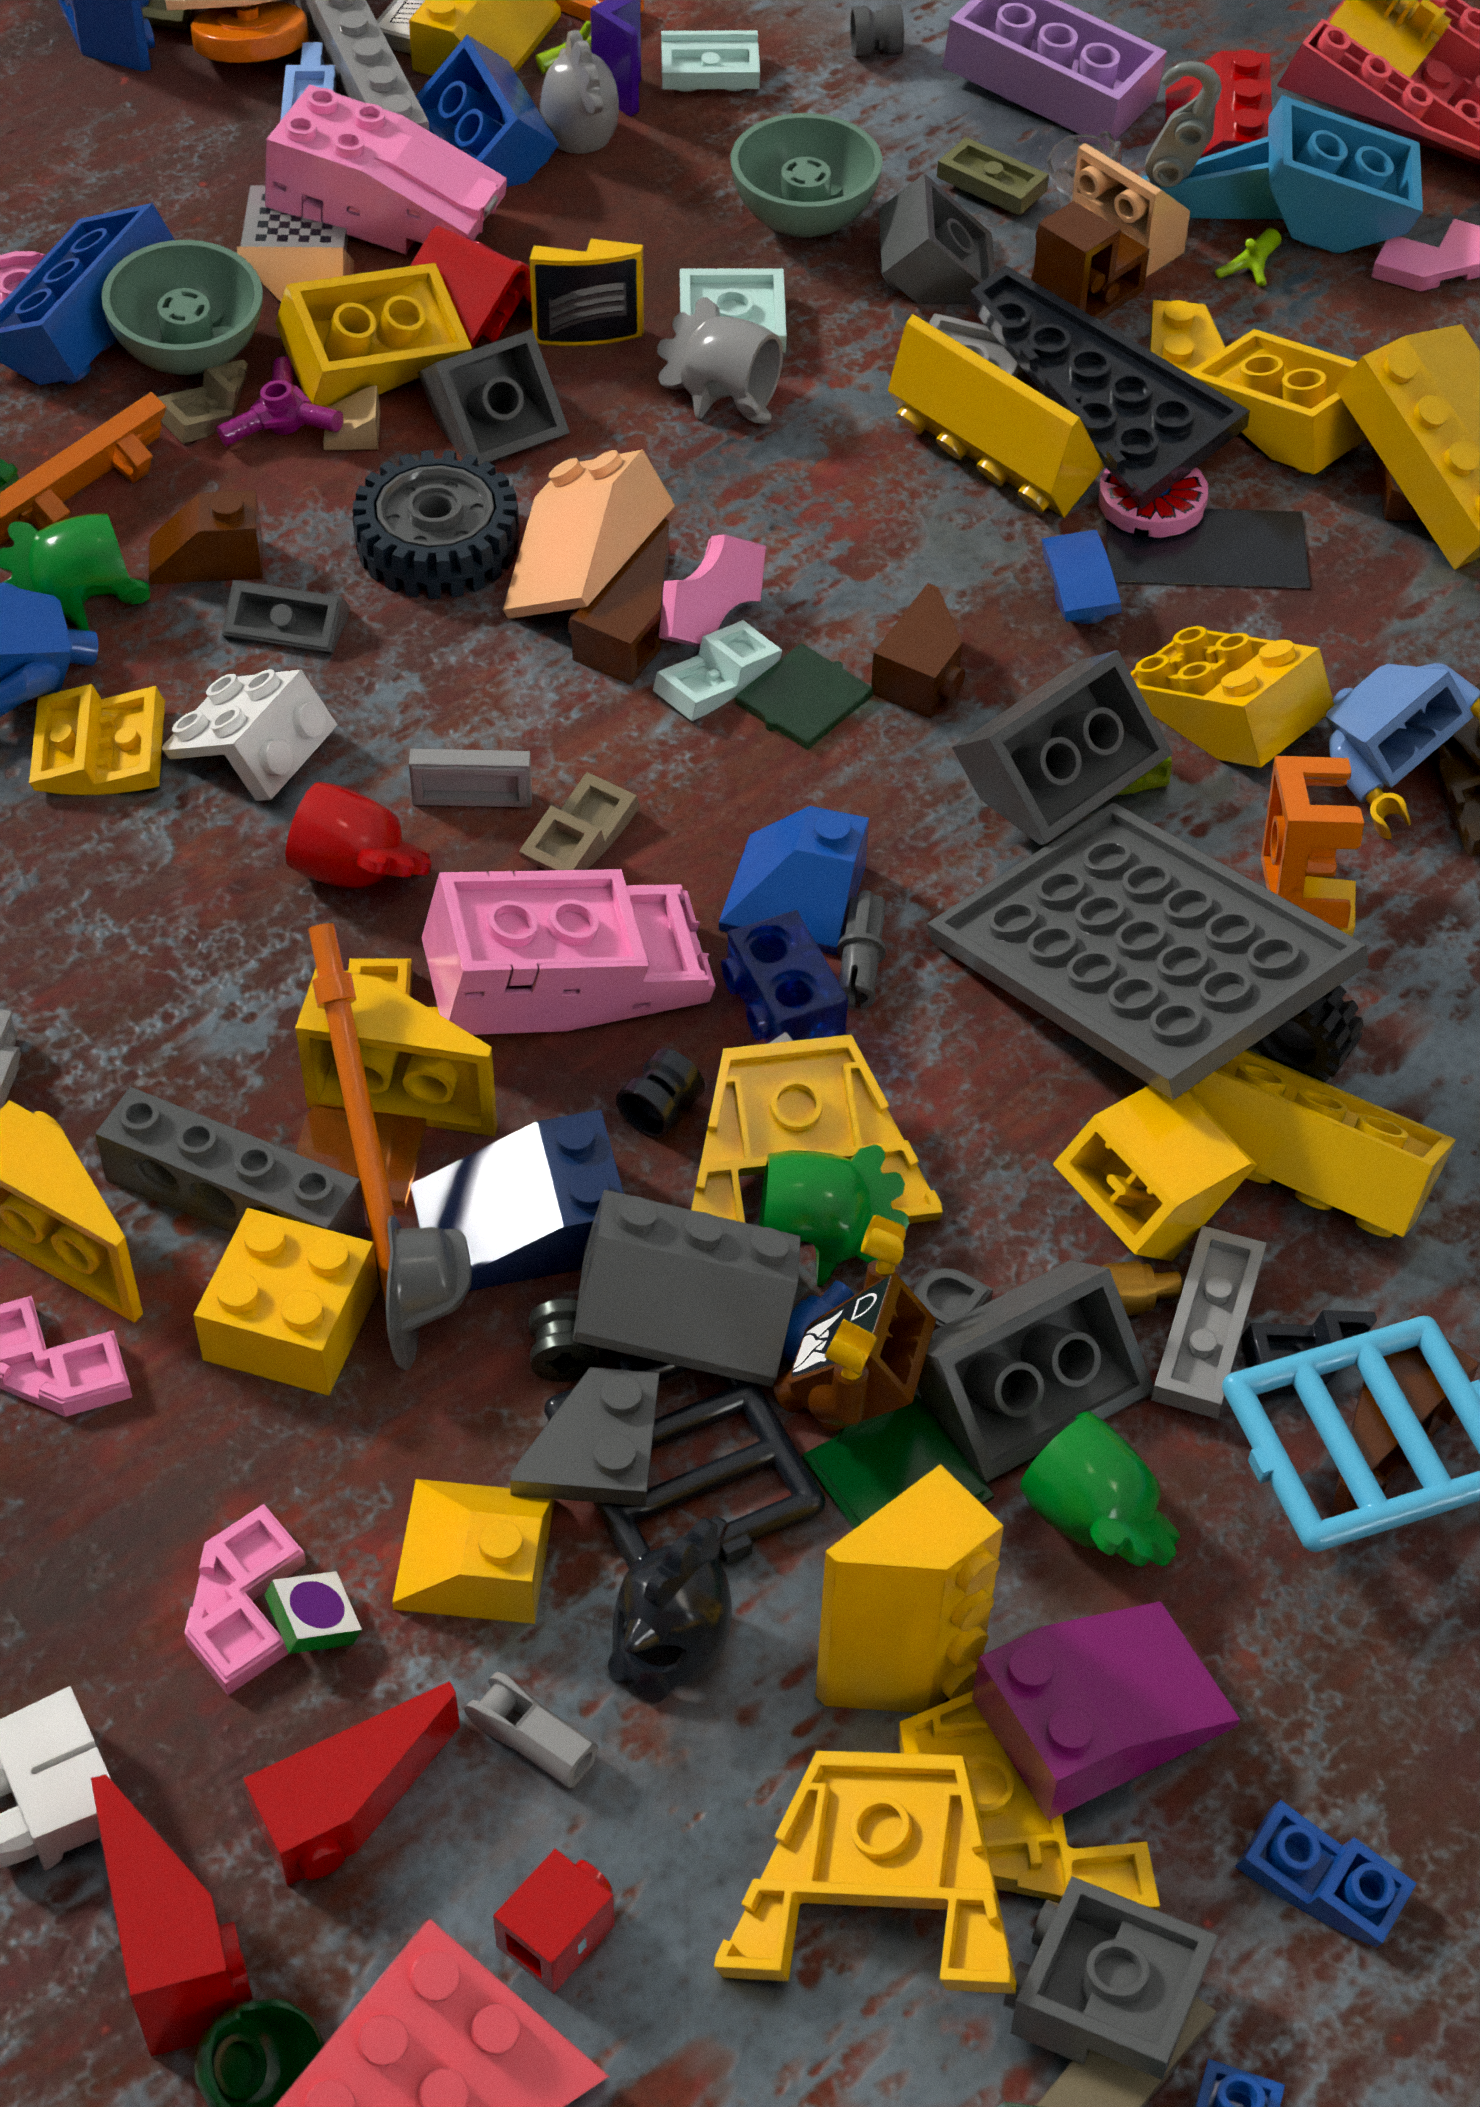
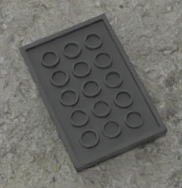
M1114 802L927 923L932 943L1172 1100L1369 965L1366 944Z

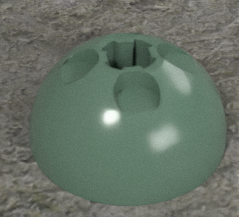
M816 113L785 114L763 120L742 133L731 151L733 181L747 209L767 227L785 235L802 238L824 236L836 232L854 221L872 200L879 184L883 163L879 146L866 131L846 120Z
M172 240L143 247L117 263L108 274L102 288V305L106 320L122 347L144 365L173 375L203 374L204 369L230 362L246 347L252 338L262 311V284L252 265L236 252L221 245L205 241Z

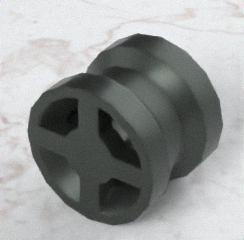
M551 1300L538 1305L530 1313L529 1331L531 1337L536 1341L530 1351V1364L532 1371L543 1379L556 1382L576 1381L582 1379L590 1367L597 1368L599 1364L597 1347L573 1341L578 1300Z

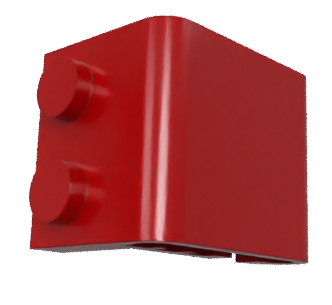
M441 225L434 227L430 231L410 265L436 263L472 349L479 338L491 343L496 342L517 305L532 312L530 266L521 261L512 260L481 242L472 241Z

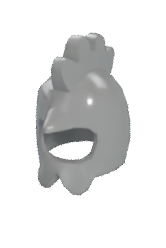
M573 30L567 33L566 48L560 50L558 59L553 62L546 73L541 92L539 112L559 143L558 149L569 153L583 154L597 151L609 142L618 125L619 101L618 90L611 70L599 56L591 53L587 40H583L580 32Z
M707 297L697 301L693 315L681 312L675 316L672 327L676 336L673 339L661 340L657 346L659 356L668 362L659 373L658 380L660 384L665 388L671 389L686 388L693 399L695 417L699 420L704 417L714 402L720 398L732 396L736 408L743 417L754 423H770L772 415L766 406L777 387L783 363V347L779 336L766 327L754 322L735 317L721 316L719 307Z

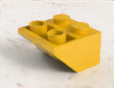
M1151 1085L1094 1115L1053 1163L1058 1171L1135 1255L1173 1261L1199 1232L1201 1226L1206 1224L1257 1166L1254 1160L1188 1091L1172 1100Z

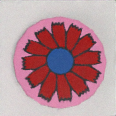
M1107 468L1100 477L1098 505L1107 520L1129 533L1134 534L1135 528L1149 530L1148 537L1155 538L1182 534L1198 525L1207 506L1208 482L1198 468H1194L1143 509L1138 506Z

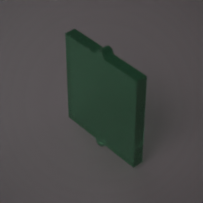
M800 643L735 696V704L764 722L766 730H776L804 749L809 750L873 696V687L844 670L843 664L840 661L831 662L808 646Z

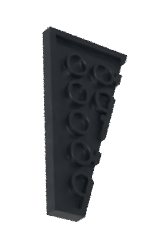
M1007 265L971 289L970 307L1046 397L1080 417L1102 463L1141 509L1248 427L1249 409Z

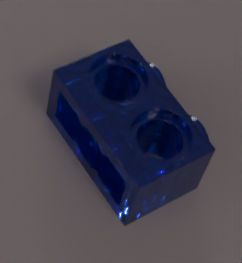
M797 910L728 931V957L721 961L722 975L729 992L732 995L740 994L746 1005L748 1025L756 1040L765 1039L768 1044L785 1032L793 1041L846 1035L848 998Z

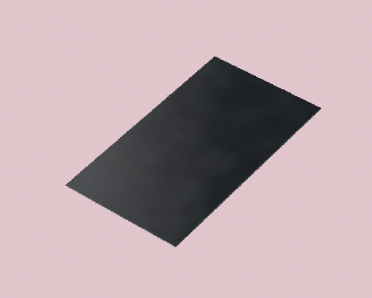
M1205 508L1203 517L1198 525L1182 534L1164 538L1148 537L1149 530L1135 528L1134 534L1121 530L1106 519L1107 552L1115 582L1310 588L1303 516L1300 511Z

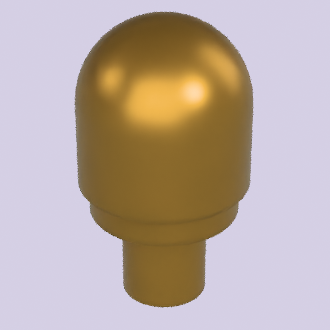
M1139 1261L1102 1265V1267L1110 1268L1127 1316L1142 1315L1145 1311L1153 1310L1156 1300L1181 1297L1182 1279L1178 1271L1154 1273L1150 1264H1141Z

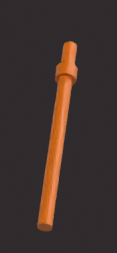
M324 923L308 929L318 978H315L312 983L317 1007L325 1009L386 1304L390 1259L387 1224L388 1216L395 1214L351 1003L357 1000L352 974L344 972L335 925L333 923Z

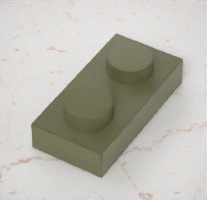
M968 137L962 139L940 158L937 164V178L1019 216L1048 190V173Z

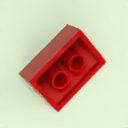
M1249 49L1219 51L1204 62V64L1212 67L1219 75L1222 90L1219 101L1215 106L1214 134L1200 158L1268 137V117L1272 112L1270 53H1257ZM1184 76L1166 89L1165 124L1175 110L1183 107L1199 94L1202 88L1200 80L1195 77Z

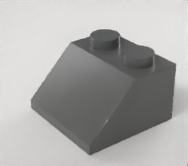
M925 173L879 208L881 274L893 290H902L917 304H970L971 289L995 273L992 233Z
M533 329L436 362L418 372L436 424L462 458L466 453L477 456L478 466L485 461L491 462L570 433Z

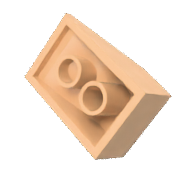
M643 449L618 454L616 450H611L595 459L581 462L577 458H571L563 461L549 473L551 480L535 496L503 607V611L508 619L588 607L673 509L675 503Z

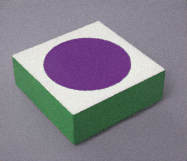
M337 1571L274 1579L264 1594L289 1654L354 1645L362 1631Z

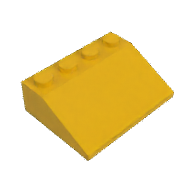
M1459 324L1406 335L1362 356L1335 388L1454 570L1480 557V350L1464 326Z

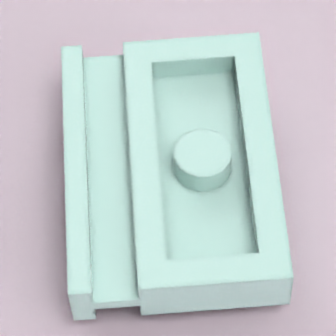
M758 30L661 31L662 89H677L684 92L696 89H726L728 91L760 89Z

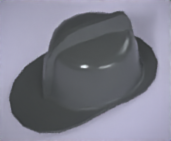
M392 1215L388 1216L387 1224L390 1245L386 1289L387 1331L395 1363L401 1370L411 1369L416 1357L419 1328L456 1311L461 1306L471 1287L472 1268L467 1238L461 1230L438 1227L402 1229L396 1216Z

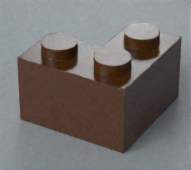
M1075 201L1067 204L1054 214L1046 216L1038 223L1035 234L1034 269L1031 275V280L1100 320L1144 291L1150 249L1122 233L1120 228Z

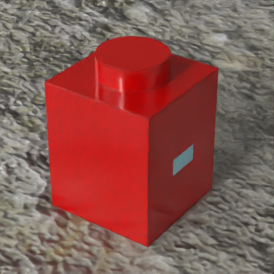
M555 1848L493 1915L496 1947L554 1994L615 1927L614 1899L609 1881L589 1862L580 1859L574 1864Z

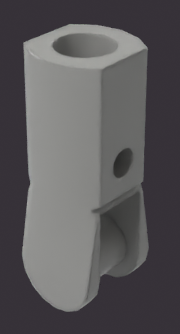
M500 1672L494 1673L488 1681L491 1689L480 1701L470 1700L465 1706L464 1711L469 1720L482 1732L514 1749L566 1787L574 1788L593 1765L598 1753L597 1743L544 1707L510 1677ZM511 1709H514L523 1716L515 1726L504 1718Z

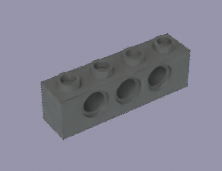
M131 1086L95 1133L106 1181L229 1232L235 1233L247 1208L356 1238L359 1237L366 1226L360 1179Z

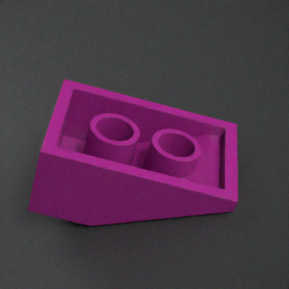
M1161 1601L1042 1626L978 1658L972 1700L1048 1821L1239 1726V1716Z

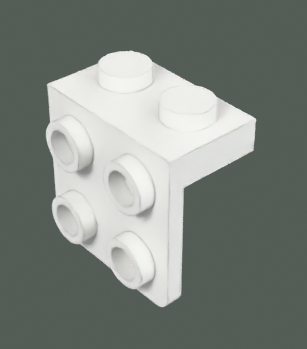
M270 669L256 675L238 677L235 674H228L219 678L208 687L206 691L208 697L195 711L184 715L173 725L172 731L174 734L164 743L162 750L169 759L225 755L256 801L272 800L335 729L337 723L302 670L274 672V670Z

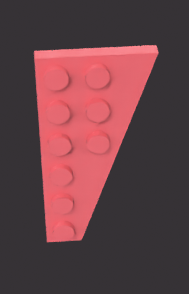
M429 1919L425 1921L274 2107H564L608 2078L609 2075Z

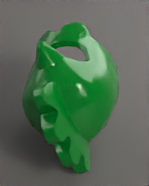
M86 514L53 523L39 531L26 522L14 521L9 525L8 535L14 542V545L11 548L0 549V569L11 573L12 576L3 582L10 583L20 589L55 596L61 602L64 617H67L79 630L89 631L84 604L90 597L95 595H114L120 602L127 604H140L150 599L148 583L131 578L128 575L108 514Z
M873 1144L860 1148L851 1159L831 1153L806 1150H788L769 1153L767 1156L759 1226L801 1236L800 1242H809L815 1246L817 1287L824 1286L837 1266L856 1256L866 1263L878 1260L861 1253L864 1235L874 1215L900 1223L905 1227V1230L909 1226L908 1215L891 1206V1202L903 1194L905 1182L897 1172H881L880 1168L885 1160V1152L881 1146Z
M1091 1411L1078 1414L1076 1420L1060 1432L1034 1459L1021 1480L1020 1490L1030 1506L1050 1526L1065 1537L1089 1549H1100L1108 1555L1117 1553L1136 1566L1143 1567L1149 1560L1157 1565L1167 1566L1175 1557L1176 1549L1174 1545L1181 1537L1173 1524L1157 1510L1161 1497L1157 1478L1143 1459L1112 1427Z

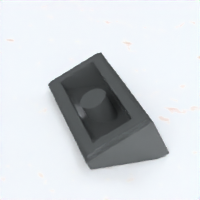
M233 580L221 635L333 654L347 622L350 606L343 597Z

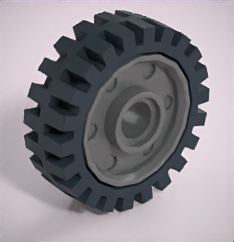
M433 450L421 451V460L418 461L414 460L411 453L399 456V467L388 461L380 465V475L371 472L365 478V486H359L356 492V501H353L355 542L357 554H359L363 568H369L370 576L375 581L379 582L384 579L385 587L394 592L404 585L406 596L417 598L421 589L427 590L428 599H441V590L449 589L451 597L454 598L464 596L465 585H468L473 592L485 588V578L492 582L502 576V568L509 569L513 563L514 554L517 555L519 512L513 485L509 486V479L503 472L496 474V468L493 464L485 461L478 466L477 456L466 453L461 461L457 460L456 451L444 450L442 458H434Z

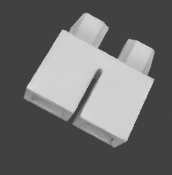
M71 1686L0 1719V1797L12 1792L17 1803L16 1807L0 1813V1868L38 1855L43 1869L46 1871L59 1863L63 1858V1853L98 1838L103 1847L91 1778L104 1774L109 1778L110 1776Z

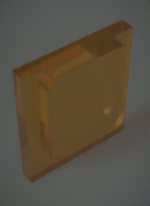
M312 1104L311 1111L305 1117L295 1153L360 1179L345 1108ZM373 1112L393 1207L406 1209L411 1191L410 1184L413 1183L427 1128L426 1118Z

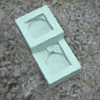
M742 620L703 636L697 656L658 671L653 691L690 721H694L723 706L753 685L780 660L782 649Z

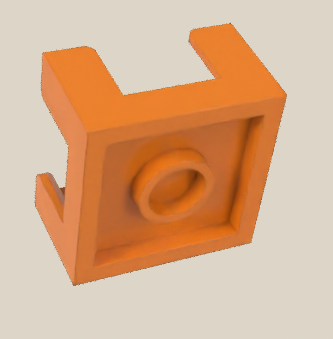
M1275 756L1261 853L1266 888L1336 928H1348L1351 911L1350 900L1303 898L1306 876L1334 877L1336 875L1337 863L1335 857L1337 849H1358L1361 846L1364 829L1361 809L1356 806L1310 805L1306 786H1345L1347 780L1351 778L1349 759Z

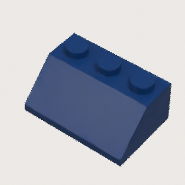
M468 34L416 95L429 121V131L507 178L506 187L527 183L539 168L548 162L551 154L559 146V143L509 61Z

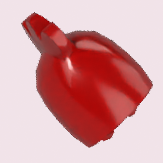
M325 782L314 783L304 795L293 818L286 843L285 857L287 866L307 878L340 888L363 889L384 880L388 875L398 877H411L412 874L428 875L432 864L429 859L430 853L403 841L400 821L391 810L356 791Z

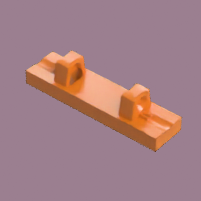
M152 392L148 393L0 492V545L10 539L8 527L14 521L34 524L41 530L53 523L68 519L70 510L63 502L114 467L132 483L147 475L150 471L153 455L145 446L160 437L161 419L165 415L166 406Z

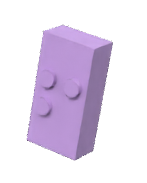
M970 0L950 18L942 68L1002 96L1007 101L1023 106L1109 148L1157 99L1167 51L1060 0Z

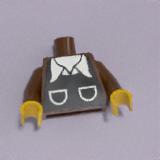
M879 1215L872 1217L863 1238L861 1253L878 1260L870 1262L867 1266L863 1291L818 1317L805 1329L792 1368L777 1375L773 1385L777 1401L786 1411L794 1413L806 1407L824 1428L836 1431L912 1403L937 1319L900 1278L901 1268L898 1264L903 1257V1241L906 1235L905 1227L902 1224Z

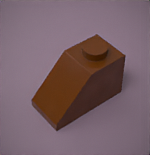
M256 490L198 493L150 537V584L263 578V538Z
M927 583L873 652L871 694L930 719L934 717L946 700L953 701L957 697L965 679V669L960 668L962 641L937 586Z

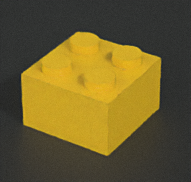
M247 1208L193 1314L202 1359L329 1396L379 1290L374 1242Z

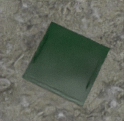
M918 1394L914 1395L911 1404L859 1422L856 1425L844 1427L836 1437L802 1454V1459L853 1530L940 1464L982 1505L994 1499V1494Z

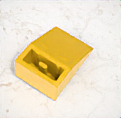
M1193 626L1176 633L1172 642L1156 654L1140 660L1135 666L1136 669L1130 672L1153 716L1218 760L1258 768L1263 767L1326 717L1328 710L1334 706L1320 648L1293 644L1290 640L1273 641L1249 637L1245 633L1229 634L1206 630L1202 626Z

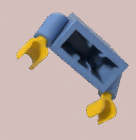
M1432 663L1418 667L1396 664L1380 666L1354 689L1344 688L1339 691L1334 697V706L1327 712L1326 720L1334 732L1328 741L1330 757L1349 759L1351 778L1347 780L1346 786L1360 803L1368 801L1371 805L1370 814L1375 830L1384 839L1392 838L1390 829L1384 821L1385 816L1398 814L1403 817L1404 822L1408 826L1410 825V816L1404 799L1395 793H1383L1381 789L1384 785L1392 788L1474 716L1480 720V690L1443 663Z

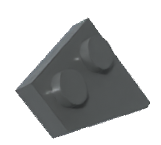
M590 1367L511 1471V1495L646 1507L659 1373Z

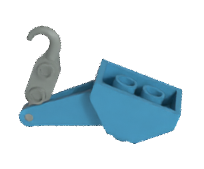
M1195 61L1179 63L1169 69L1163 76L1162 83L1166 86L1170 85L1177 78L1191 76L1201 81L1202 88L1194 99L1170 115L1146 156L1145 171L1147 175L1141 178L1163 190L1190 210V218L1284 219L1292 239L1303 242L1310 247L1315 246L1340 254L1408 234L1423 213L1419 142L1282 95L1268 117V137L1200 158L1214 134L1215 106L1219 101L1222 90L1220 77L1212 67Z

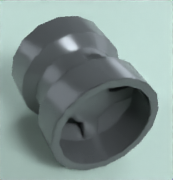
M900 4L885 5L882 10H876V12H872L868 6H852L850 13V37L854 57L869 56L874 49L883 50L887 55L903 53L904 18Z

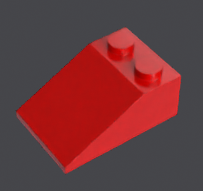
M106 1774L92 1777V1789L129 1993L150 2056L196 2045L203 2029L211 2025L212 2018L227 2008L253 2000L235 1921L219 1924L212 1895Z

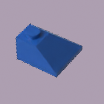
M808 806L750 834L723 908L718 930L838 955L837 945L846 930L850 899L857 896L866 868L869 818Z

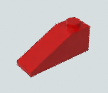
M450 1681L243 1778L251 1813L287 1886L303 1878L314 1880L327 1876L338 1869L346 1857L356 1853L459 1729L457 1696Z

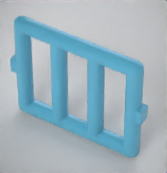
M1419 1316L1236 1371L1224 1378L1222 1391L1252 1447L1248 1462L1260 1484L1270 1482L1299 1540L1308 1551L1320 1552L1480 1501V1471L1454 1479L1450 1478L1383 1356L1418 1346L1480 1455V1379L1470 1382L1437 1322L1432 1317ZM1356 1365L1423 1489L1386 1499L1321 1379V1375ZM1293 1384L1359 1509L1324 1520L1321 1519L1257 1397L1258 1394Z

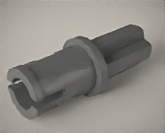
M870 890L860 891L859 896L850 899L846 932L840 938L837 945V953L842 958L835 998L843 1006L853 1009L856 1007L857 991L862 992L861 1009L870 1007L875 1002L878 963L882 962L886 956V945L881 940L886 902L882 896L873 895Z

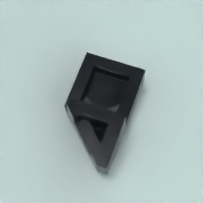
M1322 1310L1313 1325L1250 1323L1241 1336L1248 1367L1250 1368L1369 1332L1376 1323L1377 1318L1375 1312ZM1338 1370L1320 1376L1325 1386ZM1293 1384L1258 1395L1298 1393Z

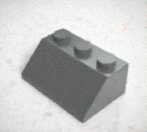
M1118 650L1077 661L952 746L980 800L1039 845L1050 842L1173 754Z
M604 1189L585 1244L573 1341L773 1387L777 1378L798 1285L801 1236Z
M1073 1260L1059 1265L934 1330L917 1384L925 1405L985 1483L1040 1454L1060 1432L1076 1420L1078 1414L1091 1411L1103 1420L1153 1393L1154 1389L1110 1268Z

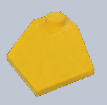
M416 1479L392 1601L393 1610L535 1624L555 1499L511 1495L510 1488Z

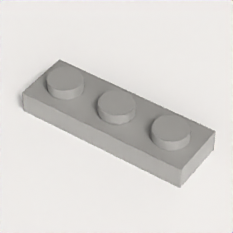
M1201 1226L1154 1384L1152 1401L1218 1419L1225 1396L1222 1391V1382L1232 1371L1267 1243Z

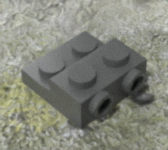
M1071 1876L1060 1903L1047 1900L1041 1910L1031 1940V1944L1040 1947L1032 1966L1019 1961L1014 1970L1017 1980L1016 1994H1005L1003 2002L1004 2007L1014 2010L1010 2034L1083 2065L1090 2050L1163 2080L1214 1954L1218 1935Z

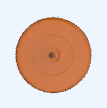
M280 1L248 6L211 8L199 14L192 21L190 27L193 48L198 54L214 61L228 63H251L280 58L302 48L303 42H307L309 39L306 13L293 4Z

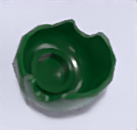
M278 1998L248 2001L225 2009L212 2018L210 2026L203 2029L195 2047V2082L208 2107H274L325 2045V2042L313 2017L291 2002Z

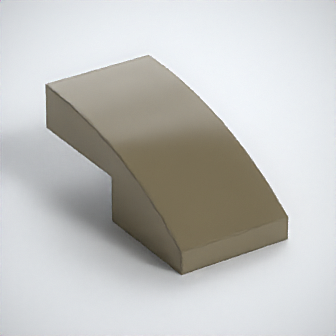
M586 772L561 809L552 805L549 807L519 850L520 857L547 871L587 870L605 853L640 808L637 795Z

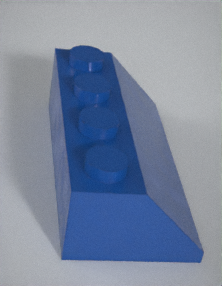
M153 203L81 218L71 227L0 304L1 364L38 385L63 381L66 385L72 384L90 372L91 361L99 352L108 349L117 341L108 325L102 305V288L108 274L117 263L129 254L152 244L175 240Z

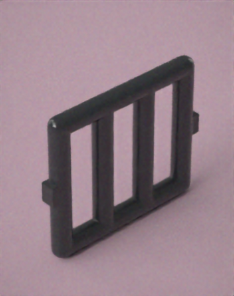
M627 1355L617 1360L618 1370L659 1373V1382L691 1369L634 1355ZM722 1376L729 1388L655 1419L652 1450L742 1412L760 1441L648 1488L646 1507L593 1502L628 1569L644 1553L651 1551L637 1526L638 1523L773 1465L791 1493V1496L730 1521L717 1555L718 1558L722 1556L726 1564H730L752 1554V1543L816 1516L823 1511L826 1504L824 1494L759 1384ZM574 1388L554 1395L546 1401L544 1413L548 1421L551 1420Z

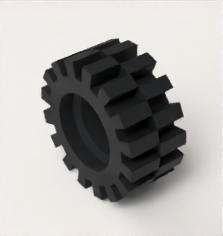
M1339 985L1252 1046H1255V1049L1264 1057L1325 1083L1329 1077L1333 1078L1360 1041L1363 1033L1359 1031L1364 1026L1362 1017L1354 1016L1359 1009L1354 1000L1346 1002L1342 1000L1347 991Z

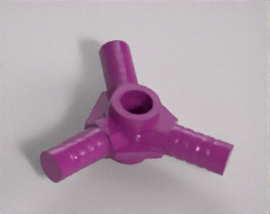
M281 356L273 362L272 381L261 388V396L251 406L250 410L217 426L216 429L223 444L229 446L237 442V440H241L261 429L263 431L271 429L275 434L286 435L296 431L304 424L338 432L343 425L344 417L343 413L339 410L312 404L311 400L297 386L293 385L294 369L290 359Z

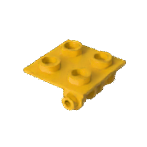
M1345 0L1329 23L1343 29L1349 37L1375 55L1385 58L1391 66L1411 78L1449 27L1451 19L1444 15L1446 12L1445 8H1439L1429 0H1422L1421 3L1418 0Z

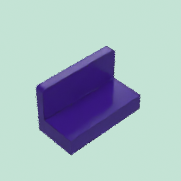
M604 0L590 8L591 53L599 56L611 70L618 90L619 110L631 117L639 112V82L641 81L640 0Z

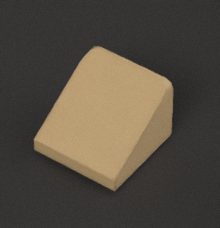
M377 385L366 387L327 407L341 411L344 420L338 432L324 429V450L378 449L380 406Z

